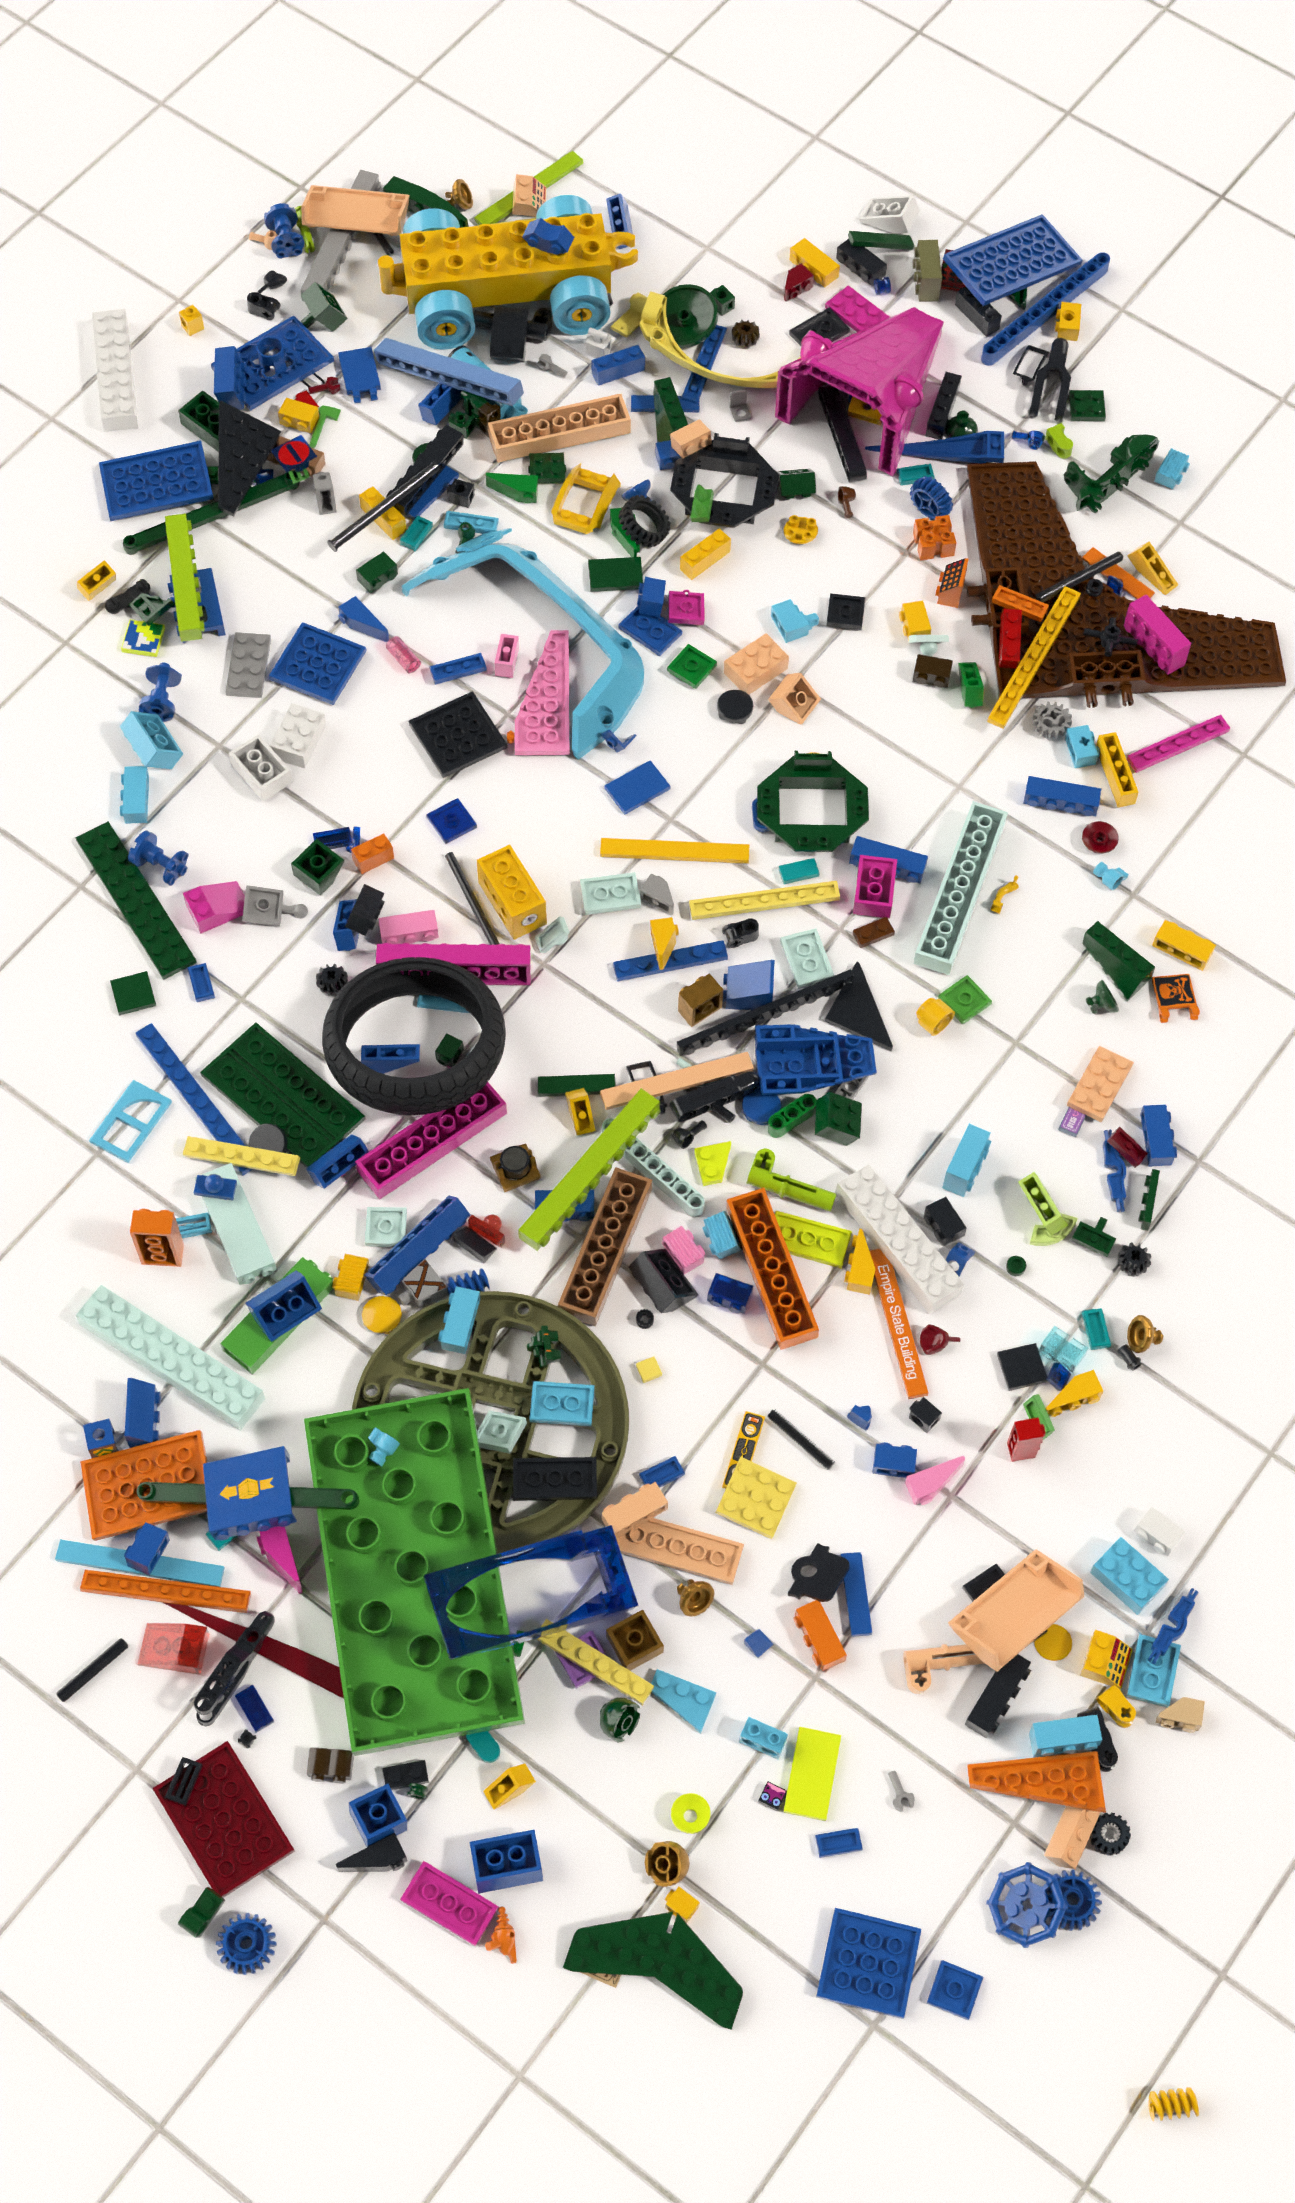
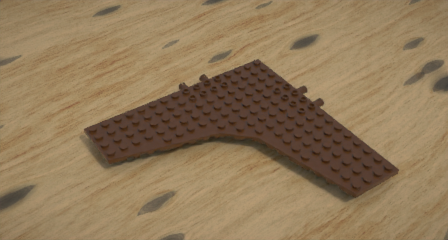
M1036 461L967 464L983 585L967 586V596H983L987 614L971 615V626L988 625L999 698L1016 670L1014 668L999 667L1000 623L1004 607L992 603V598L999 585L1035 599L1037 593L1085 569L1083 559L1076 550V544L1070 537L1068 527L1060 511L1058 512L1057 504L1050 495V489L1046 486ZM1093 576L1070 588L1080 592V598L1022 698L1085 695L1087 708H1091V703L1092 708L1098 706L1096 695L1121 694L1122 705L1126 707L1127 701L1128 706L1134 704L1132 693L1285 686L1286 677L1275 622L1256 619L1248 621L1243 620L1242 617H1224V614L1209 615L1208 612L1185 608L1171 609L1166 605H1162L1159 609L1191 642L1185 666L1167 674L1138 643L1137 646L1119 643L1112 650V656L1106 657L1105 648L1101 645V639L1083 635L1084 629L1103 631L1109 625V619L1114 617L1116 618V626L1121 631L1120 635L1134 638L1124 627L1128 607L1133 600H1128L1124 596L1120 597L1114 593V589L1103 583L1101 595L1097 597L1089 596L1086 592L1088 581L1094 579ZM1060 594L1043 602L1048 604L1049 607L1041 622L1022 615L1020 662Z

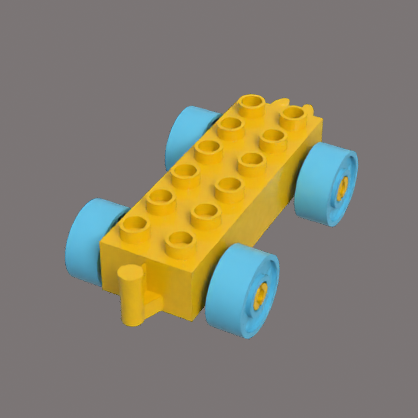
M560 195L543 203L537 211L536 219L542 218L547 223L556 226L564 225L575 238L566 253L555 255L528 245L522 236L529 222L534 220H517L511 223L481 224L479 226L460 228L459 221L452 213L433 208L421 210L410 216L405 222L403 234H399L402 263L394 264L392 257L384 255L378 259L381 291L386 295L395 294L407 297L409 314H415L417 333L422 343L434 349L447 350L462 346L474 335L475 322L472 309L474 307L550 300L553 321L560 331L570 335H586L590 327L599 330L610 318L611 312L607 293H611V272L636 263L638 261V250L632 249L625 254L618 253L616 251L617 246L635 247V235L628 232L606 233L602 213L593 214L590 204L579 196Z

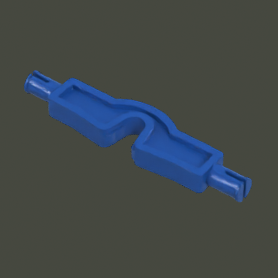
M1107 1129L1104 1130L1105 1141L1102 1145L1104 1167L1117 1170L1116 1173L1107 1175V1183L1111 1200L1116 1202L1117 1212L1120 1213V1210L1121 1212L1125 1211L1123 1201L1126 1199L1124 1185L1126 1166L1120 1158L1119 1152L1107 1142L1112 1135V1130L1109 1129L1108 1131Z
M1194 1588L1190 1589L1187 1596L1181 1597L1178 1604L1168 1615V1620L1176 1627L1166 1624L1162 1625L1157 1638L1152 1644V1653L1148 1657V1661H1152L1151 1664H1156L1160 1655L1164 1656L1172 1642L1178 1640L1184 1634L1187 1627V1618L1195 1606L1194 1599L1199 1594L1197 1590L1194 1592Z

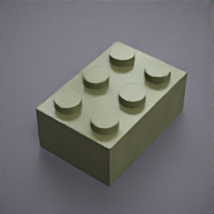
M938 239L918 240L917 247H914V257L916 258L912 260V268L916 270L914 272V282H917L915 284V295H918L919 302H939L942 273Z

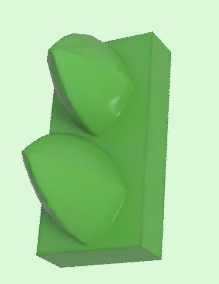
M700 484L697 485L690 519L692 522H709L714 493L712 489H705Z

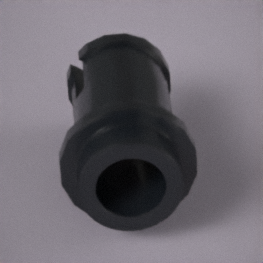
M1127 1344L1117 1350V1353L1126 1362L1128 1369L1134 1371L1141 1366L1140 1357H1136Z

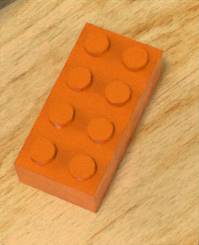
M145 1208L133 1210L130 1234L141 1265L181 1267L184 1243L174 1212L169 1210L151 1211Z

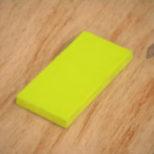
M775 1211V1217L790 1255L842 1269L852 1231Z
M799 1726L783 1813L821 1821L827 1820L842 1735Z

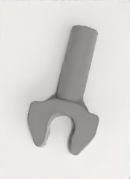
M541 354L538 358L537 365L542 370L551 369L564 378L567 376L568 372L552 363L551 356Z
M896 1770L889 1772V1778L897 1794L896 1798L893 1799V1806L902 1813L903 1806L901 1800L906 1799L912 1809L915 1801L914 1794L904 1791Z

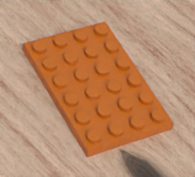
M201 1430L80 1461L91 1535L94 1541L138 1530L143 1527L145 1522L151 1525H158L207 1512V1505L147 1503L137 1495V1487L143 1482L205 1484L203 1464L208 1462ZM151 1488L145 1491L144 1496L150 1493Z

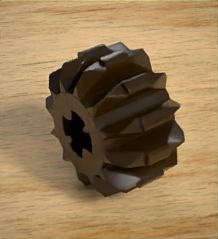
M741 319L740 323L736 322L731 330L732 341L736 343V346L741 345L742 348L744 346L750 348L751 345H756L760 338L759 326L755 324V321L750 323L749 319L747 321Z

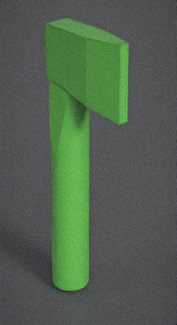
M325 405L319 408L320 416L309 444L311 448L316 447L326 418L337 421L341 409Z

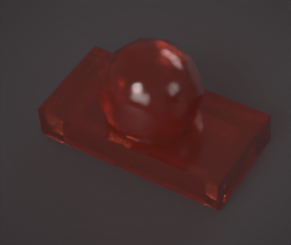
M474 1215L469 1217L468 1225L470 1229L502 1248L505 1244V1234L499 1231L502 1221L497 1215H487L483 1221Z

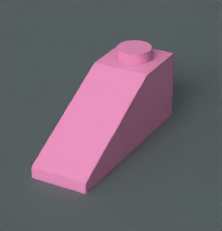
M964 1455L907 1476L905 1484L914 1504L921 1503V1505L930 1503L963 1467L965 1462Z

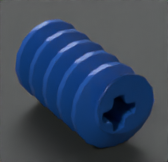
M483 1268L479 1269V1275L473 1270L471 1277L466 1272L463 1279L460 1275H456V1281L452 1277H448V1284L446 1283L449 1297L451 1293L455 1292L456 1286L475 1291L479 1289L481 1292H485V1287L490 1290L488 1278Z

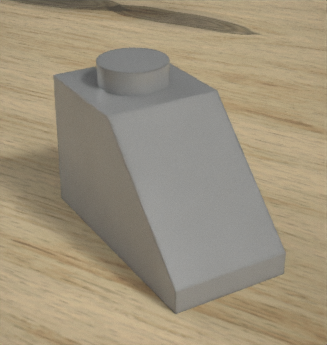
M651 873L640 888V900L672 916L674 913V902L668 882L663 877Z

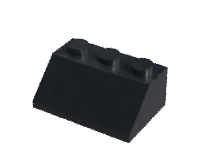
M666 1249L643 1251L628 1266L633 1277L638 1280L645 1294L650 1297L655 1308L661 1314L673 1312L699 1295Z

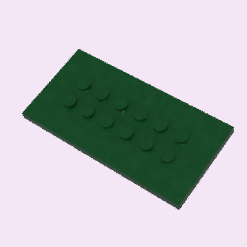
M257 1022L200 1072L206 1081L258 1126L273 1124L283 1128L288 1141L287 1151L292 1155H298L300 1157L299 1162L306 1168L342 1142L366 1119L363 1113Z

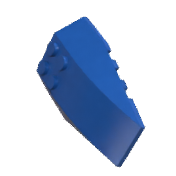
M795 1024L755 1026L756 1068L760 1078L759 1089L763 1095L802 1094L877 1073L872 1038L850 1034L844 1036L833 1031H829V1033L818 1031L817 1028L812 1027L810 1029L801 1028V1025Z

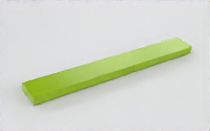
M572 150L535 175L534 178L548 188L581 166L583 159ZM513 191L475 216V222L478 225L494 224L512 213Z

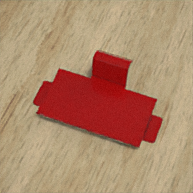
M307 390L295 395L296 398L294 400L319 407Z

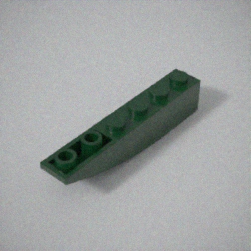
M393 175L383 187V192L410 195L407 210L415 213L433 208L446 210L457 218L460 228L469 227L468 219L458 209L437 194L419 185Z

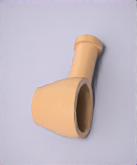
M273 230L268 231L265 236L250 232L249 240L263 242L267 249L272 250V241L278 235Z

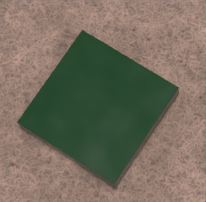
M147 971L110 980L119 1016L156 1006Z

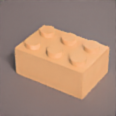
M765 633L724 660V674L740 690L750 695L788 669L789 656Z

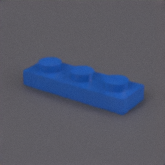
M482 653L429 666L435 685L487 671Z

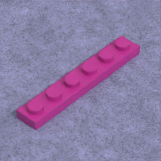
M1220 714L1128 755L1127 761L1136 773L1228 733L1230 726Z

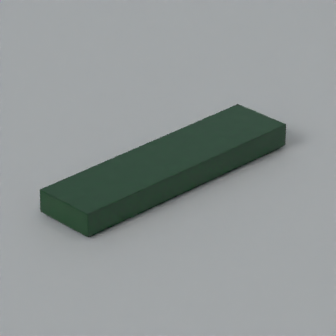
M849 231L848 233L852 246L913 250L915 246L910 235Z
M615 1074L538 1076V1097L566 1096V1092L582 1088L585 1089L588 1095H599L600 1090L616 1086Z

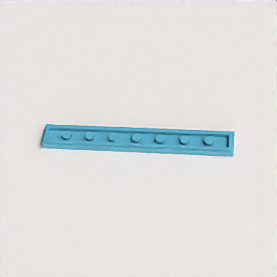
M60 1539L55 1557L57 1562L221 1587L225 1567L221 1565L161 1556L149 1576L127 1566L124 1557L126 1550Z

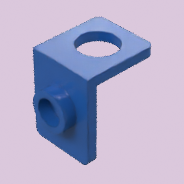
M611 730L601 734L606 740L607 745L617 753L624 750L637 736L633 734L622 743Z
M958 1242L950 1250L946 1261L949 1264L951 1260H954L959 1264V1269L955 1273L960 1277L966 1263L974 1256L975 1251Z

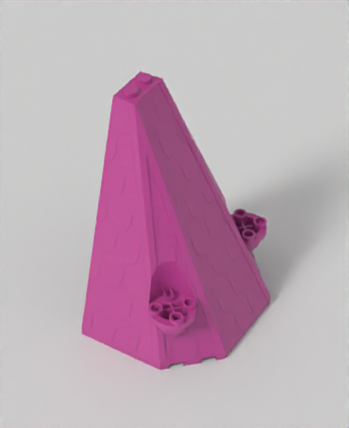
M912 307L834 343L830 339L816 334L814 331H809L801 341V358L782 366L778 371L775 418L790 425L818 388L825 384L870 404L873 410L877 408L882 415L880 420L883 422L878 469L893 477L897 471L917 407L923 401L922 392L940 341L944 321L934 318L918 310L916 307Z

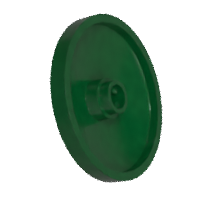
M684 284L673 287L662 294L667 297V323L674 340L680 348L696 346L712 334L718 322V307L709 291L698 285Z

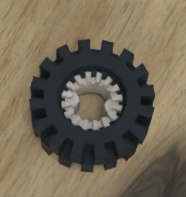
M1108 1812L1104 1813L1102 1816L1099 1815L1090 1838L1092 1839L1091 1844L1096 1846L1095 1849L1097 1851L1101 1850V1854L1109 1853V1856H1112L1116 1853L1117 1855L1128 1845L1131 1838V1833H1129L1131 1829L1130 1826L1126 1825L1128 1823L1126 1819L1124 1821L1121 1819V1815L1115 1816L1113 1812L1111 1814H1108ZM1107 1829H1112L1115 1832L1112 1840L1105 1836Z

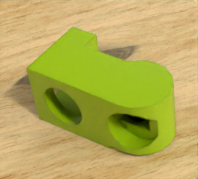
M1059 423L1047 429L1045 440L1060 458L1066 459L1072 454L1073 441L1066 437L1064 434L1065 427L1062 423Z

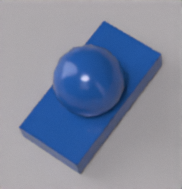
M210 1174L209 1176L197 1175L193 1193L195 1196L233 1201L237 1180L222 1178L218 1174Z

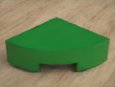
M517 1630L513 1646L515 1657L520 1658L526 1639L524 1631Z

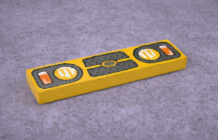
M745 1411L722 1488L726 1489L740 1457L752 1461L765 1416Z

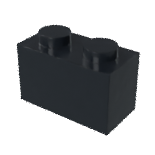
M946 1196L925 1207L924 1220L927 1225L932 1226L936 1239L941 1241L944 1246L965 1236L967 1227Z

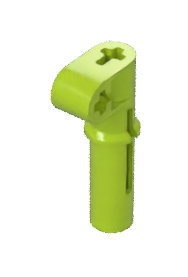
M763 1148L756 1153L746 1184L765 1188L767 1191L779 1194L780 1198L785 1196L831 1212L837 1193L790 1178L791 1175L783 1176L772 1172L775 1162L774 1152ZM766 1162L765 1168H761V1164Z

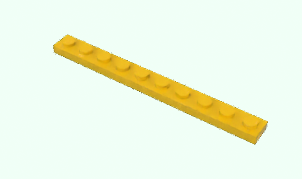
M1064 586L987 720L988 723L1002 729L1005 728L1081 595L1080 592Z

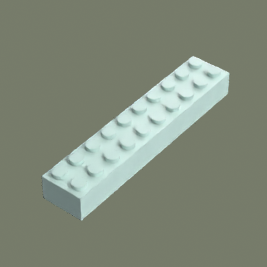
M972 801L915 952L913 964L950 975L1005 827L1008 812Z
M102 1284L76 1314L81 1326L240 1431L265 1400L262 1389Z

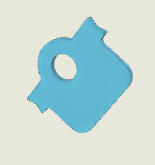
M512 528L481 534L457 546L456 550L457 552L474 551L502 539L504 535L512 532Z

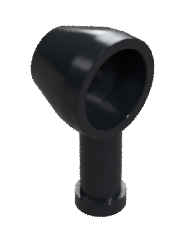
M701 1120L691 1130L678 1127L674 1130L672 1137L681 1149H685L693 1142L694 1136L707 1128V1124Z

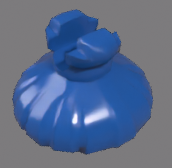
M646 479L640 484L635 485L624 492L621 497L625 501L636 495L648 497L647 493L651 487L650 480Z

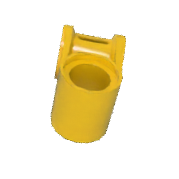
M1112 1685L1096 1698L1101 1708L1110 1715L1119 1727L1128 1728L1133 1724L1136 1710L1118 1687ZM1129 1714V1717L1123 1718L1121 1715Z

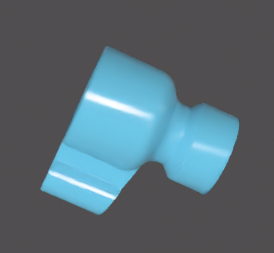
M1103 861L1093 871V874L1097 877H1102L1103 884L1111 890H1115L1129 876L1120 867L1108 869V865Z
M375 1427L368 1439L376 1446V1450L372 1451L368 1458L382 1467L386 1461V1456L393 1455L400 1443Z

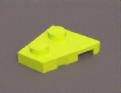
M731 1141L694 1148L703 1186L722 1183L731 1150Z

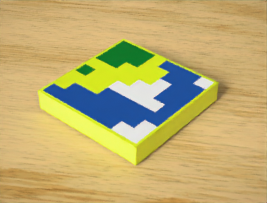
M130 619L121 651L157 657L165 632V624L152 623L148 626L144 621Z

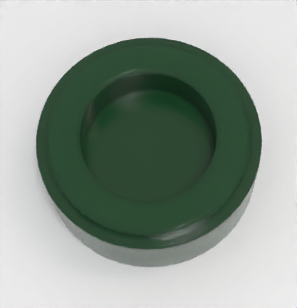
M1011 1256L1006 1263L1007 1272L1015 1277L1021 1276L1026 1270V1261L1021 1256Z

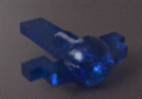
M353 827L352 847H349L350 843H343V847H346L347 852L351 853L352 848L360 845L361 827Z

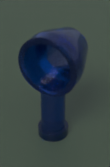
M1013 430L1012 439L1028 440V447L1038 450L1045 440V434L1036 430L1029 431V433Z

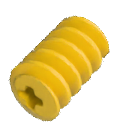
M1186 2087L1185 2092L1182 2088H1178L1176 2093L1173 2089H1169L1167 2094L1164 2090H1160L1158 2095L1155 2091H1151L1149 2094L1148 2107L1153 2122L1155 2115H1158L1160 2121H1163L1165 2113L1169 2120H1172L1174 2112L1178 2119H1181L1182 2111L1185 2112L1187 2118H1190L1191 2110L1194 2111L1196 2117L1199 2116L1198 2101L1191 2087Z

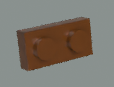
M884 917L854 929L852 934L859 947L863 948L894 936L895 930L888 918Z

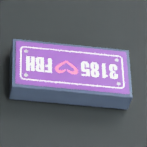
M1068 1107L1058 1130L1076 1138L1087 1115Z

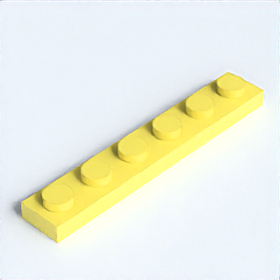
M187 1136L183 1155L189 1158L223 1164L232 1163L234 1166L289 1176H296L300 1161L298 1155Z
M548 1619L544 1621L535 1635V1639L642 1706L654 1689V1685Z

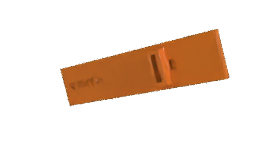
M1094 547L1082 557L1089 565H1093L1106 558L1104 554ZM1117 564L1100 572L1136 599L1146 594L1151 598L1155 594L1153 590Z

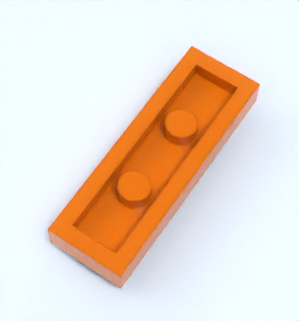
M999 585L992 598V603L1007 609L1022 610V615L1039 622L1043 620L1049 607L1048 604Z

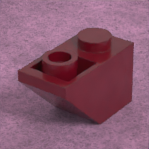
M802 263L788 270L784 292L785 302L813 288L814 275Z

